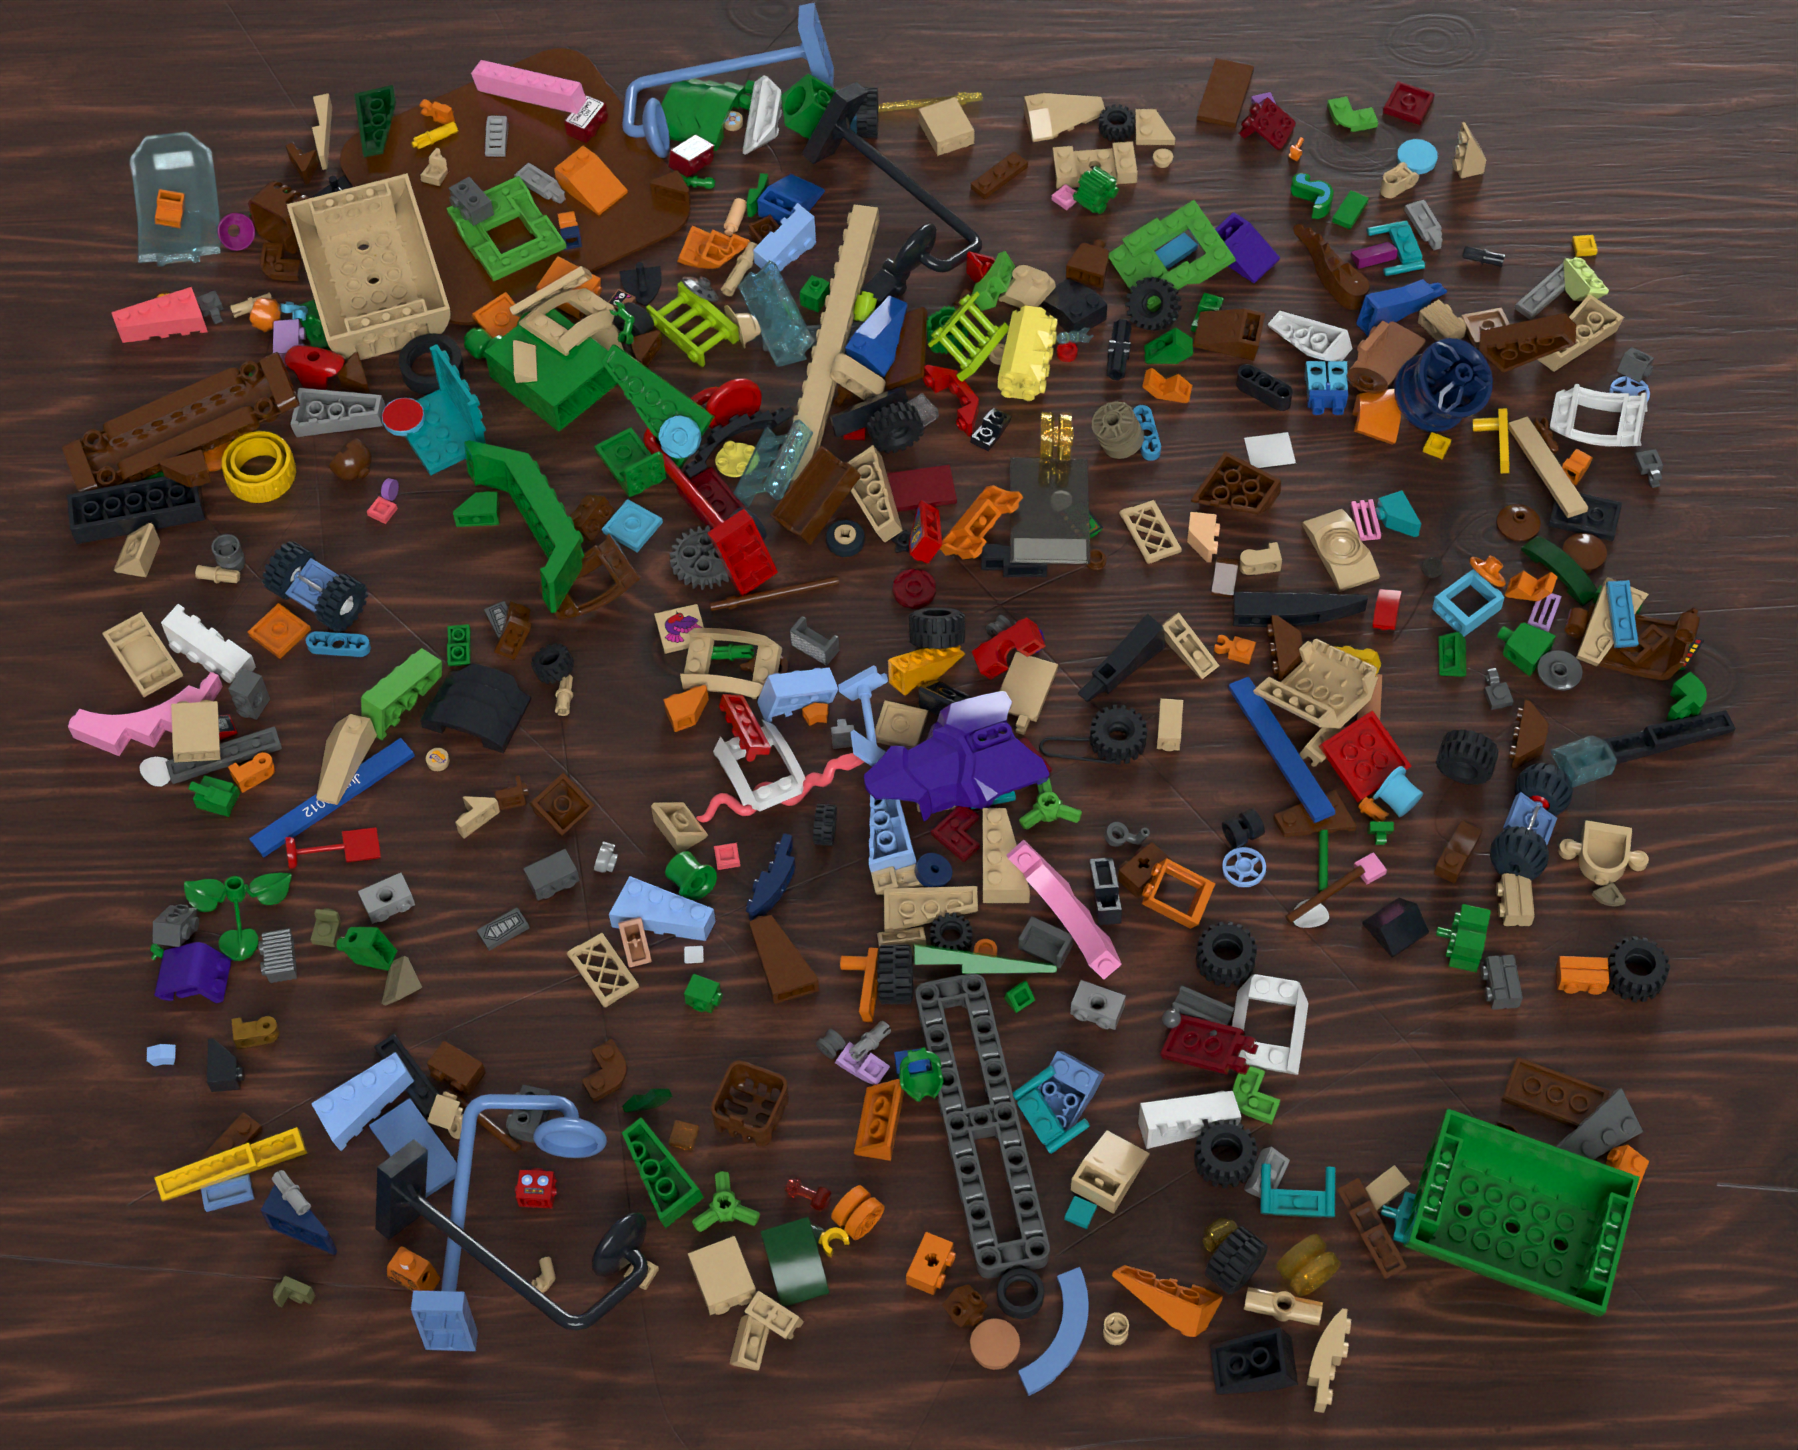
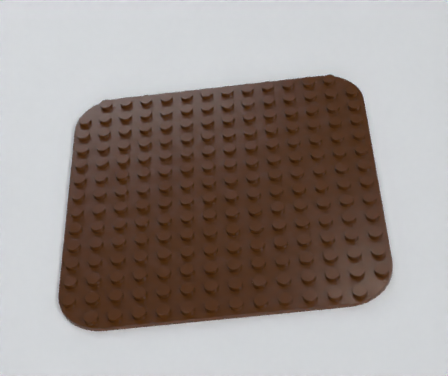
M566 48L548 49L509 66L580 82L585 95L606 103L607 121L599 127L596 135L591 137L587 143L566 135L564 121L571 112L477 90L473 81L430 100L432 104L438 102L452 108L454 123L458 129L457 133L421 149L413 148L411 142L414 141V137L445 125L434 121L433 116L421 114L423 107L416 106L392 118L383 154L364 158L360 132L353 135L342 148L340 165L352 187L408 173L450 307V323L477 325L478 323L472 317V313L505 292L516 304L536 293L537 285L557 256L578 267L582 266L593 272L673 235L685 225L689 218L690 206L652 197L651 180L672 171L664 160L651 150L645 137L634 138L624 133L622 127L624 105L591 60L578 51ZM488 116L507 117L509 128L506 156L504 157L485 156ZM491 146V148H501V146ZM582 146L596 154L624 185L628 193L602 214L597 215L564 189L562 190L565 192L566 200L561 204L553 201L552 198L548 200L529 189L537 208L542 215H547L560 235L558 214L574 211L580 231L582 247L568 250L563 249L493 282L480 261L475 259L447 213L446 208L452 206L449 201V197H451L449 187L470 177L484 192L515 178L514 175L527 163L532 164L556 179L554 168ZM436 148L440 149L441 156L446 159L448 174L440 186L421 181V173L429 165V156ZM519 217L486 231L501 254L536 239L533 234L529 233ZM576 237L566 239L568 243H573L577 240Z

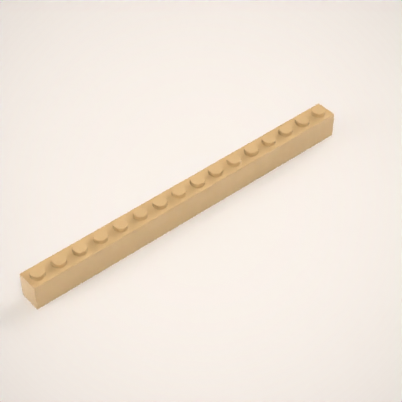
M854 205L852 213L849 212L848 229H844L843 232L844 244L839 247L840 259L834 266L835 278H831L830 281L831 293L826 296V311L821 314L822 326L816 333L817 345L812 348L811 357L813 360L812 363H808V378L804 380L802 386L803 397L798 400L797 408L799 412L793 419L794 431L789 434L788 445L790 446L788 451L785 450L784 468H780L779 481L782 482L783 490H788L820 448L837 384V382L831 379L830 372L835 356L845 354V347L854 320L853 313L856 296L861 293L880 221L877 207Z

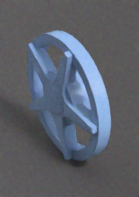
M1627 376L1614 380L1609 390V393L1616 391L1619 393H1629V396H1638L1640 391L1645 390L1647 402L1650 397V390L1644 381L1637 382ZM1626 381L1625 386H1616L1618 383ZM1631 382H1635V383L1639 384L1640 386H1637V387H1636V386L1632 385Z
M1240 847L1231 850L1225 856L1222 870L1225 878L1233 885L1251 887L1258 884L1264 878L1266 862L1258 851L1252 848ZM1240 853H1250L1256 856V858L1252 860L1245 857L1242 858ZM1236 854L1237 861L1235 865L1226 866L1229 858ZM1259 860L1262 864L1260 875L1253 870L1254 865ZM1227 871L1236 872L1239 875V880L1233 879ZM1252 876L1256 878L1250 882H1242L1244 877Z

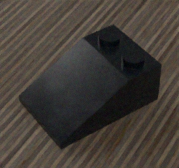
M1071 278L1056 285V288L1041 303L1044 309L1057 319L1060 326L1073 339L1107 320V303L1094 290Z
M1281 1327L1210 1345L1217 1394L1275 1391L1298 1385L1292 1337Z

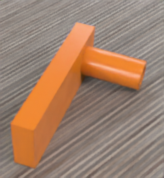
M869 948L867 957L841 956L840 960L841 970L865 971L859 1008L863 1022H873L878 992V948Z

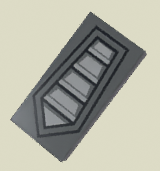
M505 601L484 609L498 639L502 634L507 611Z
M515 908L477 929V933L488 951L528 930L529 924L519 909Z

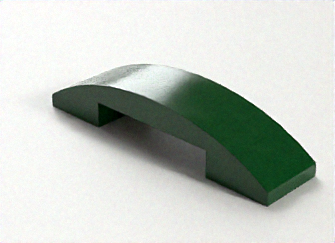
M1537 536L1521 547V550L1536 564L1540 561L1553 574L1558 576L1568 587L1567 593L1582 607L1594 599L1597 588L1591 579L1568 554L1555 544Z

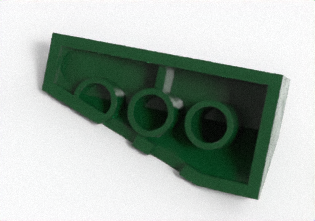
M393 85L354 94L364 158L384 153L396 106Z

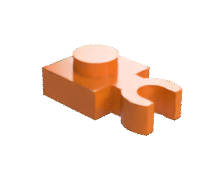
M423 99L419 106L423 107L421 114L433 116L434 121L445 125L455 122L452 108L448 105L438 102L432 104L426 99Z
M1218 635L1217 642L1224 645L1215 644L1214 652L1218 654L1229 653L1228 659L1250 664L1256 642L1236 636L1233 641H1230L1226 636Z

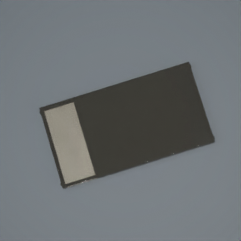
M1010 458V491H1019L1023 496L1022 500L1018 503L1019 507L1017 510L1010 513V562L1090 564L1088 459Z

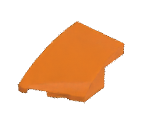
M692 226L677 262L697 268H719L746 248L750 240L736 234L729 237L713 229L709 233Z
M1388 389L1379 394H1358L1352 415L1358 416L1354 432L1392 445L1395 444L1400 425L1401 411L1395 399L1394 389Z

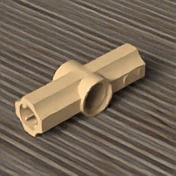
M1248 1287L1244 1310L1270 1315L1279 1321L1294 1320L1319 1326L1323 1303L1294 1297L1287 1291L1274 1293ZM1285 1303L1289 1306V1309L1282 1310L1277 1304Z

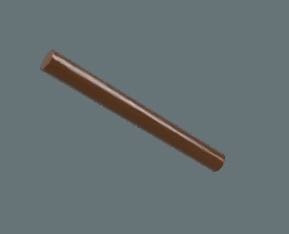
M1359 865L1285 916L1286 920L1291 924L1365 873L1364 868Z
M449 1088L446 1092L456 1095V1101L460 1102L459 1107L465 1111L469 1102L452 1088ZM480 1112L477 1122L514 1153L518 1152L521 1145Z

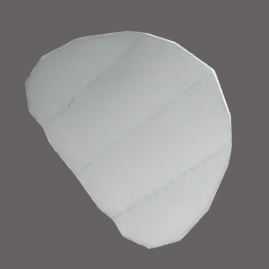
M163 757L145 759L140 764V773L151 785L163 786L170 781L165 762L169 760Z
M1309 899L1300 902V903L1294 908V910H1295L1296 908H1298L1299 906H1301L1302 904H1304L1305 902H1307ZM1320 903L1295 920L1294 924L1301 928L1316 927L1328 921L1329 913Z

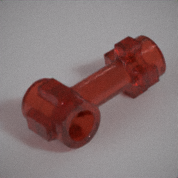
M790 1178L785 1186V1192L788 1193V1196L794 1198L798 1194L812 1200L810 1206L818 1211H823L825 1207H828L831 1201V1191L824 1187H819L817 1191L802 1186V1180L798 1178Z

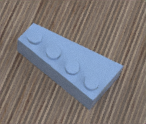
M870 795L869 868L871 872L892 866L897 870L916 864L917 861L901 801L875 799Z
M633 877L628 878L609 913L611 926L614 928H619V922L641 917L644 930L654 931L655 934L661 935L664 933L676 934V937L706 941L716 922L713 908Z
M395 1052L311 1104L331 1140L342 1151L347 1146L346 1143L354 1135L357 1136L363 1131V1127L372 1118L375 1119L381 1113L380 1110L389 1102L392 1103L414 1080Z

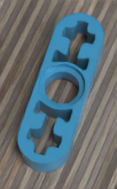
M1145 405L1136 406L1133 412L1142 429L1152 432L1150 436H1144V442L1140 448L1141 454L1146 460H1156L1160 457L1161 444L1152 411ZM1139 414H1143L1145 422L1142 423V418ZM1148 443H1151L1153 452L1148 449Z
M315 631L306 637L308 650L313 654L363 657L371 650L369 639L362 634ZM317 640H320V642H318L317 645H313V643H316ZM338 640L344 642V645L340 648L332 646ZM360 643H363V644H364V645H361L360 648H357V647H356V646H359Z

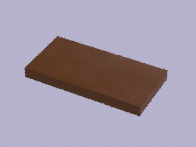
M1216 58L1197 114V120L1236 128L1254 66Z
M924 307L907 312L905 315L899 344H897L895 361L885 375V387L888 390L924 377L927 310Z
M1517 1057L1501 1101L1577 1129L1585 1118H1588L1597 1110L1596 1108L1602 1102L1608 1099L1610 1090Z

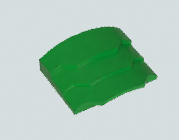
M698 79L673 83L661 104L666 117L670 139L684 142L697 135L713 144V151H717L724 138L723 125L732 108L739 109L741 94L746 95L745 86L725 82L724 84L709 80L706 82Z

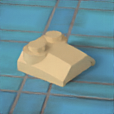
M1020 265L1013 270V279L1007 291L1002 293L998 299L1000 302L1003 301L1018 308L1025 305L1038 307L1056 288L1055 281L1044 271L1027 265Z

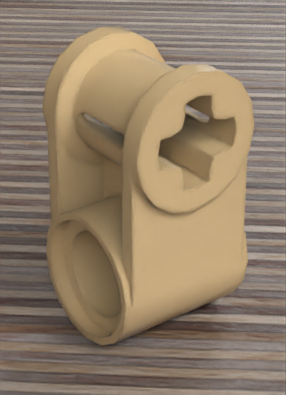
M1402 162L1383 175L1380 193L1386 198H1394L1403 191L1413 187L1418 181L1419 175L1416 172L1413 173L1407 168V164Z

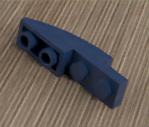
M783 834L781 842L777 841L774 851L776 855L775 861L770 862L768 872L761 871L759 879L754 881L752 890L754 896L753 899L748 900L746 912L749 913L750 921L758 916H764L773 908L786 891L793 877L796 865L795 857L790 856L793 849L792 835Z

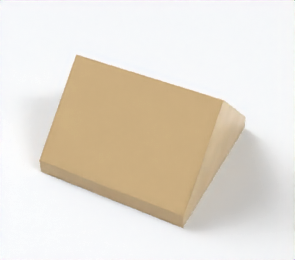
M148 523L127 536L114 568L115 572L147 577L160 544L153 524Z
M684 802L653 803L651 805L655 824L678 854L708 836Z

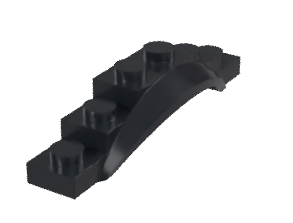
M781 407L773 412L772 415L767 410L764 413L758 411L750 416V418L747 413L741 417L739 414L733 416L728 420V425L722 427L720 424L710 431L712 434L707 439L709 443L707 442L698 448L699 452L695 456L696 460L686 465V470L683 473L688 479H691L703 472L708 467L706 461L710 454L728 438L754 429H774L790 419L795 413L791 407L785 410Z

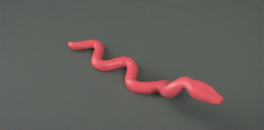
M854 753L845 754L837 759L828 761L823 774L813 772L805 776L806 780L803 781L804 788L802 794L783 801L781 804L786 806L796 805L808 794L813 786L825 787L831 784L836 769L849 771L861 765L864 761L855 756ZM765 781L759 783L754 787L753 791L772 782ZM720 793L711 799L705 814L697 816L696 819L703 823L710 821L720 804H727L736 814L741 816H750L757 810L752 809V805L749 804L743 806L728 793Z

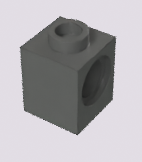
M1631 347L1624 354L1617 372L1640 382L1645 377L1648 378L1652 373L1654 358Z

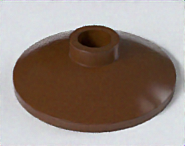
M1352 368L1346 375L1349 383L1361 393L1379 394L1385 392L1388 387L1385 378L1370 369Z
M1508 505L1497 516L1499 531L1505 537L1514 541L1532 539L1540 530L1541 521L1538 514L1526 505Z

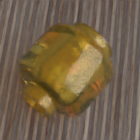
M1221 1217L1204 1228L1205 1237L1202 1239L1203 1244L1208 1251L1211 1252L1213 1250L1215 1252L1221 1243L1234 1230L1238 1229V1226L1232 1219L1227 1220Z

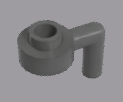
M1113 822L1106 828L1104 838L1108 844L1114 847H1119L1125 842L1140 845L1148 837L1150 831L1148 828H1142L1135 835L1129 833L1124 824ZM1112 833L1116 834L1118 839L1114 838Z

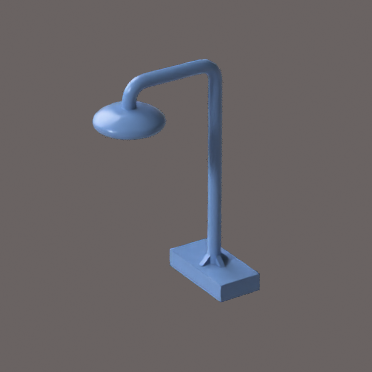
M815 3L799 6L798 31L802 40L800 46L648 75L634 80L628 86L625 93L622 120L624 133L634 138L645 137L649 147L658 157L666 158L670 151L669 130L663 108L657 99L650 98L647 101L643 111V125H634L637 94L642 89L804 58L808 60L812 76L833 88L834 66Z
M488 1094L473 1099L465 1108L462 1118L450 1219L464 1230L476 1123L481 1111L485 1109L557 1110L562 1112L564 1117L551 1119L539 1125L534 1131L533 1139L541 1150L564 1158H584L598 1154L607 1144L605 1133L595 1124L580 1119L574 1103L565 1097L556 1095ZM449 1237L447 1239L441 1291H413L411 1312L426 1350L476 1351L478 1331L465 1292H456L461 1247Z

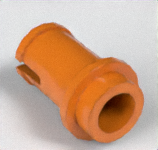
M1365 797L1358 806L1361 809L1360 812L1366 813L1376 822H1384L1385 817L1389 813L1373 802V798Z

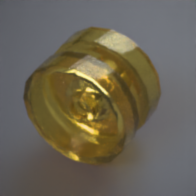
M1042 412L1040 459H1051L1054 446H1058V458L1070 460L1071 446H1073L1072 412H1061L1058 418V426L1054 425L1053 412Z
M1318 1234L1311 1235L1296 1244L1280 1259L1276 1266L1277 1271L1284 1279H1292L1290 1287L1299 1297L1306 1296L1322 1286L1341 1266V1261L1332 1251L1325 1252L1327 1244Z

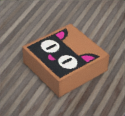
M618 289L608 303L614 307L615 311H618V306L614 302L623 304L630 302L635 304L636 297Z

